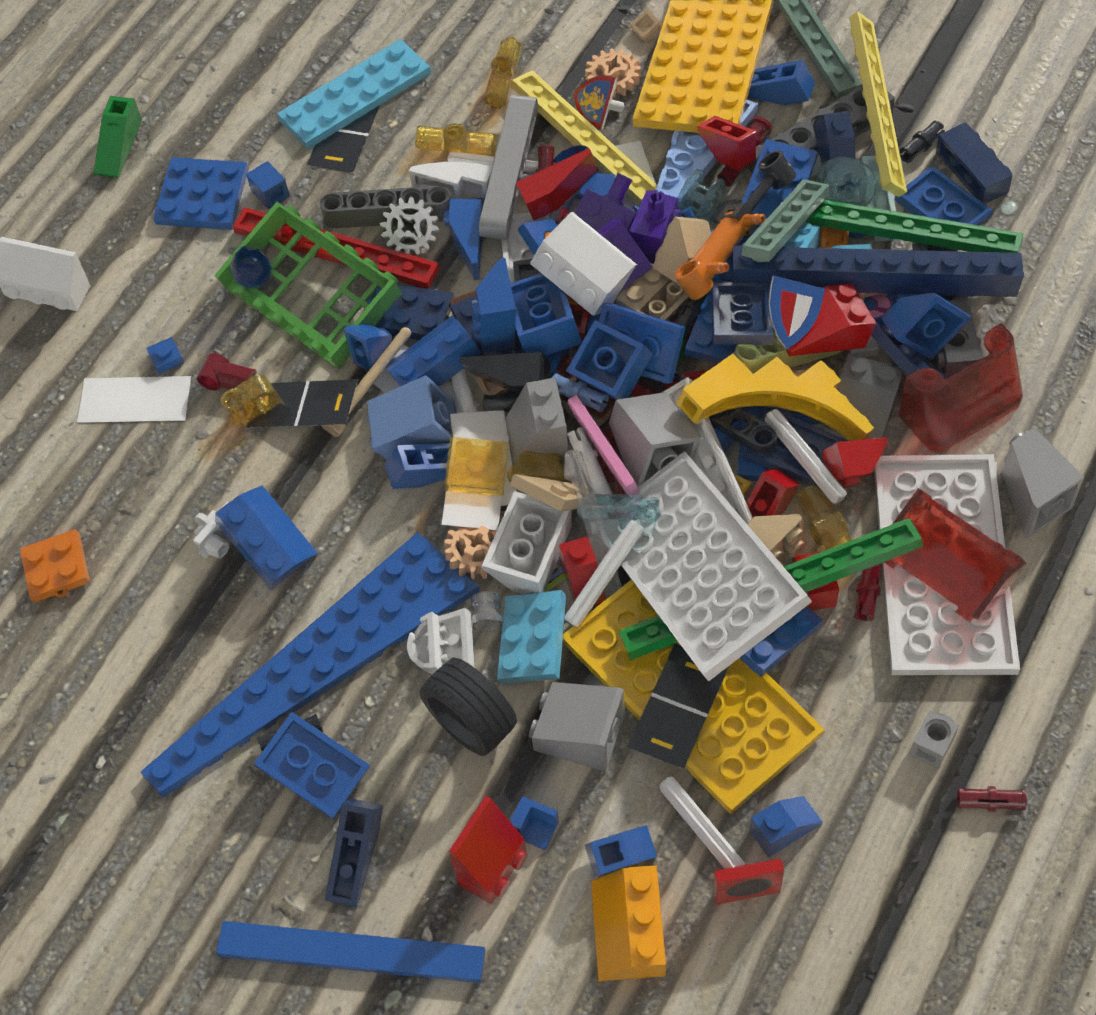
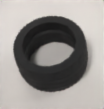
M455 657L449 659L420 688L421 700L438 723L460 744L480 756H486L495 749L517 724V716L503 694L487 677L462 659Z

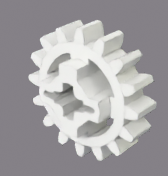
M413 197L409 198L408 203L399 198V206L397 207L392 203L389 204L392 210L391 213L383 212L387 222L380 223V226L387 230L381 236L383 238H390L386 245L389 248L396 245V251L401 252L403 249L406 254L410 255L413 250L418 256L421 255L420 248L422 247L429 251L430 247L427 243L429 240L436 242L437 239L432 233L439 231V227L433 225L438 220V217L430 216L433 211L432 207L429 206L424 209L425 202L420 200L418 204H415ZM413 209L419 212H416L414 215H407L403 211ZM394 218L398 220V228L393 234L392 224ZM402 218L411 224L416 222L414 228L418 236H415L410 231L404 233L406 226ZM427 220L428 228L424 237L421 233L422 225ZM405 239H414L417 243L405 245L401 242Z

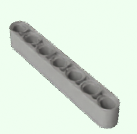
M510 96L480 217V237L508 239L519 194L516 182L522 180L536 121L537 97Z

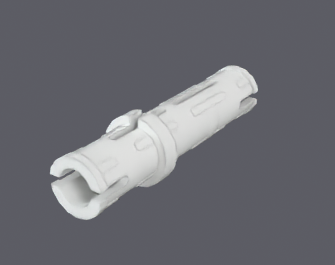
M580 427L576 429V434L574 430L569 432L567 438H569L577 456L575 461L577 465H581L603 515L616 505L617 502L596 458L599 455L596 450L593 451L584 428Z

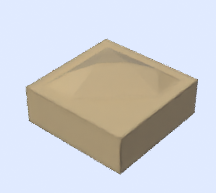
M647 8L629 26L647 44L661 31L663 24Z

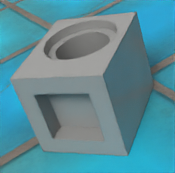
M929 710L913 741L910 755L939 769L955 739L959 724L955 723L945 714H936ZM929 734H938L943 740L935 741L929 737Z

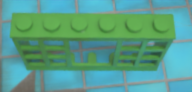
M276 202L214 276L228 291L340 370L351 353L345 334L337 344L333 343V341L346 326L361 324L375 326L397 298L403 294L397 286L399 281L388 271L384 274L378 270L379 267L369 258L363 260L358 257V252L348 244L344 247L340 245L339 240L329 231H326L325 234L319 230L320 227L311 219L303 220L300 218V213L292 206L284 207ZM284 224H287L296 230L297 233L284 246L273 237ZM302 236L315 243L304 258L291 251ZM268 243L280 250V253L269 266L257 258L258 254ZM322 248L354 271L308 325L276 301ZM286 255L299 263L287 278L274 270ZM253 262L264 271L251 285L240 276ZM271 274L281 281L282 284L269 298L258 288ZM359 275L373 283L361 298L348 290ZM378 287L381 288L382 290L377 294V296L372 300V302L368 304V299L373 295V293L378 289ZM343 294L356 302L344 318L331 310ZM363 307L365 310L357 318V320L353 324H351L350 321ZM326 314L339 322L328 338L315 330V327Z

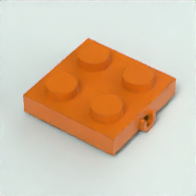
M76 529L20 548L29 598L34 603L55 595L57 597H64L68 594L67 591L90 583L80 533Z

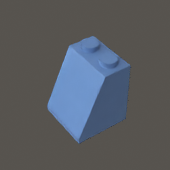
M426 375L367 401L369 412L367 414V421L370 425L372 436L370 437V445L374 452L379 453L387 460L397 445L453 443L450 414L457 413L455 401Z

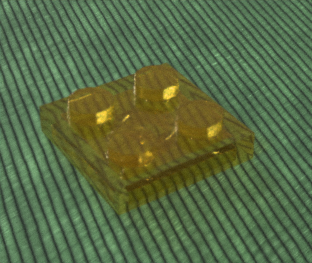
M451 437L445 491L504 496L509 442Z

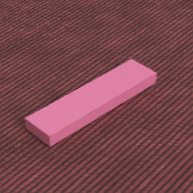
M575 395L568 399L567 403L580 426L584 428L586 435L629 499L640 495L634 479L578 396Z

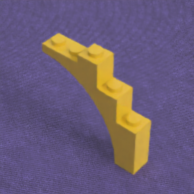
M731 354L684 387L676 402L677 406L695 424L714 414L732 408L767 406L796 411L819 420L849 441L867 439L874 429L869 420L849 402L845 395L836 389L841 379L822 360L797 377L791 368L778 357L752 374L744 362L740 361L734 354Z

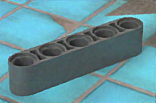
M444 186L328 193L320 199V207L324 223L330 228L380 226L381 222H387L383 212L391 213L392 211L389 204L392 203L397 207L399 206V198L408 203L409 198L413 197L415 204H418L420 200L425 202L424 209L431 206L433 211L430 216H437L438 220L436 222L444 221V211L449 210L451 196L449 190ZM407 209L403 212L407 215H414L419 211ZM394 218L392 225L398 224L396 218ZM402 218V221L405 224H411L409 223V221H406L404 218Z

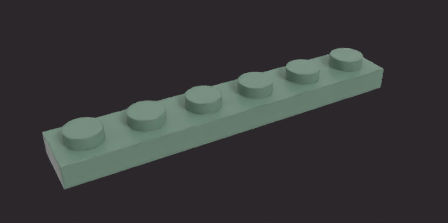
M774 0L837 99L842 96L845 97L862 85L807 0Z
M803 179L742 245V256L752 258L756 262H769L828 196L829 185Z

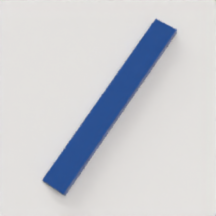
M229 921L222 922L216 951L218 957L472 983L482 982L486 953L485 947Z

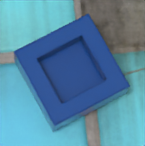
M172 337L146 348L158 374L184 363Z

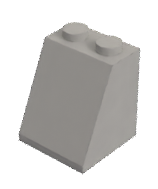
M556 378L528 382L505 418L514 474L565 465V452L568 451L566 423Z
M665 392L616 400L609 421L625 467L634 479L637 487L684 451L693 460L701 438L699 433Z
M1035 427L1026 433L1020 432L1011 439L1002 471V477L1021 531L1026 538H1029L1073 508L1084 476Z
M552 682L549 692H544L541 697L539 710L542 712L539 720H533L529 731V738H532L534 751L607 771L625 718L624 689Z

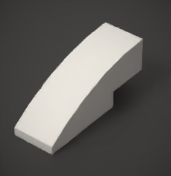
M438 162L412 166L409 169L412 187L444 186L449 190L451 199H462L464 194L485 199L493 167L467 162Z

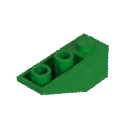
M109 97L101 119L94 175L119 178L142 121L134 98Z

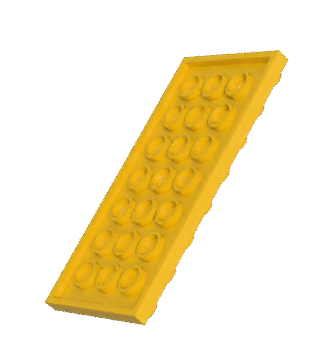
M670 0L632 118L633 127L699 133L697 126L713 116H718L740 125L774 0Z
M631 579L587 614L580 626L576 627L573 625L563 633L562 642L606 687L624 689L625 707L640 720L674 644L630 660L619 630L658 616L657 612ZM738 658L727 670L685 768L730 814H733L824 735L825 729L767 673L760 677Z

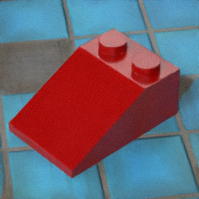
M853 284L824 287L825 291L818 317L811 329L800 341L785 349L789 357L866 348L876 322Z
M487 796L484 797L449 850L458 885L491 905L496 897L501 898L510 884L508 878L514 869L519 870L523 866L528 855L524 838L494 801Z

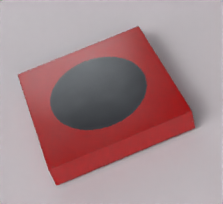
M778 858L716 870L714 872L713 886L715 905L781 893L784 875L782 859Z

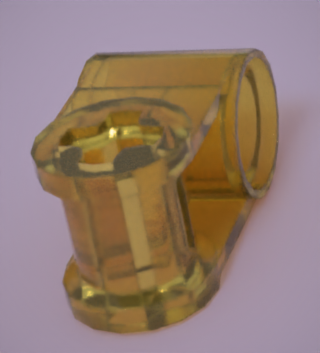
M256 374L235 388L227 390L221 396L220 402L222 407L228 410L230 422L233 425L241 426L274 408L279 402V394L265 375ZM232 397L236 402L235 404H233L231 401ZM239 410L244 414L243 417L240 415Z
M524 451L518 456L517 464L511 466L507 472L509 482H511L514 474L566 482L562 458L554 453L544 454Z

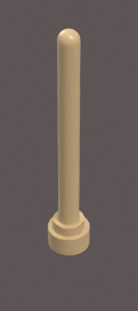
M405 327L400 330L357 385L349 414L411 336L409 328ZM322 425V427L331 435L339 437L345 430L346 425Z

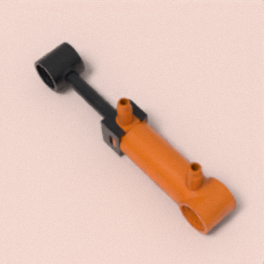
M774 151L760 161L758 168L763 174V180L745 203L726 205L716 218L719 224L694 257L676 270L674 277L691 300L699 299L711 290L714 283L712 278L715 274L729 270V265L725 261L733 252V246H737L743 238L750 237L760 223L766 220L763 214H753V210L771 187L774 190L782 189L794 180L796 172L781 151Z

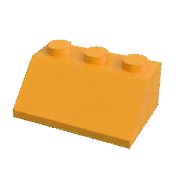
M657 865L622 868L591 881L598 981L666 976Z

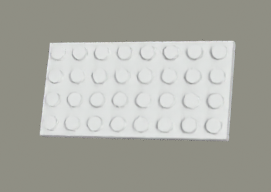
M685 451L638 487L640 495L633 499H629L626 496L591 523L609 549L629 521L633 520L644 528L621 566L708 681L812 602L804 590Z
M994 454L880 456L874 467L879 529L910 518L923 543L921 548L882 562L891 675H1018L1020 664Z

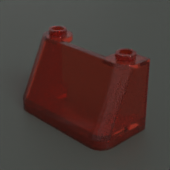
M1002 323L993 327L985 334L984 346L990 354L949 378L945 379L938 371L932 368H922L907 376L899 417L929 450L935 452L947 450L1020 406L1023 390L1014 337Z
M919 488L892 524L910 518L922 538L923 547L884 562L892 569L899 565L958 606L955 613L970 623L974 618L978 621L983 618L1027 565L1022 557L1010 549L1006 550L1003 545L977 530L949 511L945 506L933 500L930 495Z

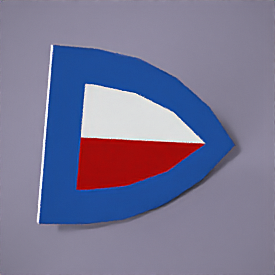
M772 276L769 294L770 318L776 336L784 348L787 349L800 341L813 326L822 305L825 289Z

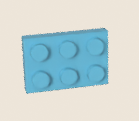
M562 590L505 596L497 680L501 684L559 679L566 595Z

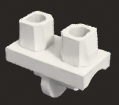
M212 510L208 516L198 513L195 521L199 526L194 530L197 536L193 541L199 548V555L204 558L212 555L222 559L228 552L229 544L224 540L226 535L215 523L216 511Z

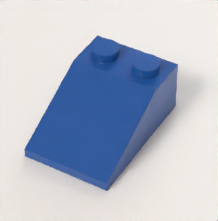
M542 273L511 283L516 309L515 326L525 353L542 352L544 356L582 343L567 294Z

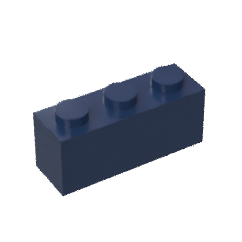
M965 122L939 134L936 148L937 155L974 197L986 204L1009 193L1013 177L1011 170L997 158L993 149L989 148L981 140L977 131L973 130Z

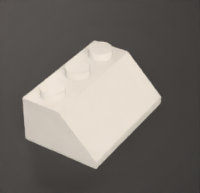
M573 212L569 213L542 241L530 262L533 267L593 316L601 313L603 303L609 302L613 304L637 265Z
M6 237L0 238V288L4 295L12 299L29 300L35 304L52 305L62 310L78 311L90 288V284L76 252Z
M514 491L484 559L482 569L513 592L519 594L545 592L559 558V544L565 543L572 527L571 510L559 511L529 495Z

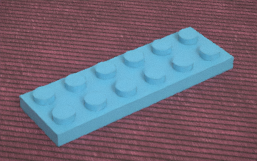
M399 39L277 113L278 119L307 149H310L367 112L430 75V66L404 41Z

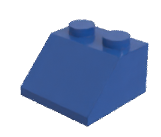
M928 293L901 297L881 319L897 340L932 360L971 317L939 295Z

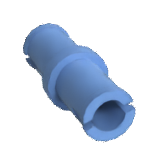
M557 373L552 377L556 378L560 395L567 398L577 395L582 404L598 412H603L607 406L606 403H603V401L607 402L609 399L607 394H602L588 388L587 384L582 381L574 382Z

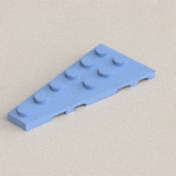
M746 101L740 125L745 127L758 112V103ZM674 131L671 147L666 156V164L664 169H662L656 188L657 193L662 191L665 195L678 197V207L684 203L717 162L699 133Z

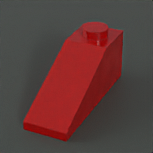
M588 148L516 182L533 221L558 210L597 170V166L592 152Z

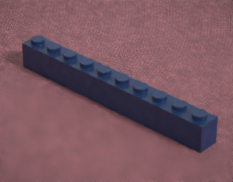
M733 246L731 282H770L771 287L772 276H777L820 288L832 285L853 284L858 293H935L937 295L1017 297L1024 278L1022 253L782 247L769 262H756L752 258L742 256V246Z

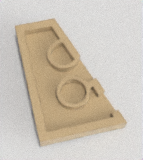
M514 474L509 484L559 511L593 506L596 499L594 493L589 491L590 487L579 481L570 483Z

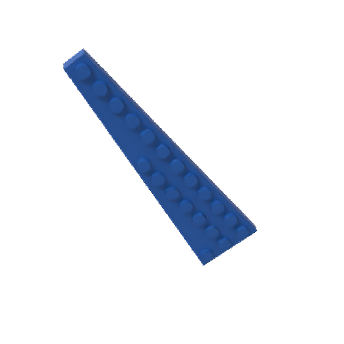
M417 532L141 771L142 776L164 797L201 773L206 767H210L223 759V755L234 747L243 746L250 741L251 736L264 728L266 730L277 724L276 720L288 712L294 713L360 670L365 664L371 663L380 657L383 651L393 644H400L408 639V635L417 630L421 624L420 618L433 612L438 616L446 610L449 612L479 593V585L466 574L460 576L459 568L451 570L450 561H446L445 556Z

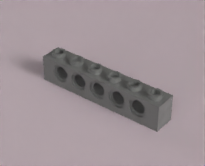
M863 85L845 97H840L828 107L818 110L804 121H799L787 131L777 134L771 140L818 151L813 126L823 114L849 111L856 138L871 129L870 122L866 116V101L862 95ZM887 91L891 113L893 114L895 97ZM764 144L756 146V160L749 164V170L752 173Z
M912 242V250L958 251L956 249ZM939 295L969 314L971 319L936 355V365L946 375L945 379L978 376L982 357L968 296Z

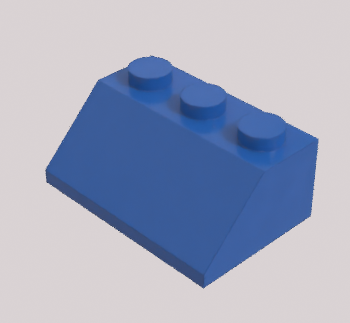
M501 258L476 288V300L471 301L473 339L475 344L480 343L481 353L515 348L516 309L506 259Z
M451 316L392 360L386 369L399 386H403L426 375L440 387L465 368L460 363V357L481 356L482 353L459 321Z
M263 485L238 495L215 512V523L270 590L318 555L317 551Z

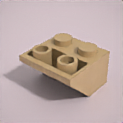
M674 217L667 228V235L662 246L656 252L653 269L678 283L674 277L676 270L691 260L711 235L708 221L704 219Z
M651 268L616 297V305L668 321L689 296L679 283Z
M799 514L755 516L747 524L783 567L785 566L784 563L791 556L796 557L805 547L803 517Z

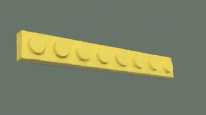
M857 11L849 16L851 23L850 33L854 39V54L859 64L858 74L862 80V95L867 106L866 116L872 131L870 137L875 147V161L880 173L879 182L885 191L900 197L907 193L874 24Z
M533 70L512 80V88L520 96L537 97V112L580 152L590 148L597 168L604 174H615L616 178L618 172L632 179L633 181L626 195L638 206H640L646 190H656L657 184Z

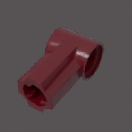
M210 353L206 357L196 380L201 386L209 390L215 391L223 387L249 394L253 392L256 386L257 371L256 369L232 364L222 355Z

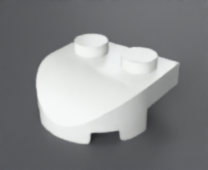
M463 608L441 616L430 612L420 618L421 624L415 633L411 632L407 641L408 655L414 663L430 674H434L445 662L453 657L462 659L474 667L470 611Z

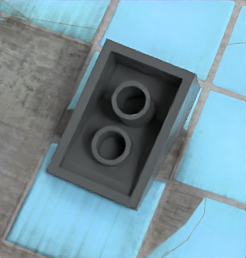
M848 353L840 375L841 382L836 389L845 395L849 402L874 427L867 439L882 438L896 404L904 372L901 368ZM826 424L824 425L823 430L846 439Z

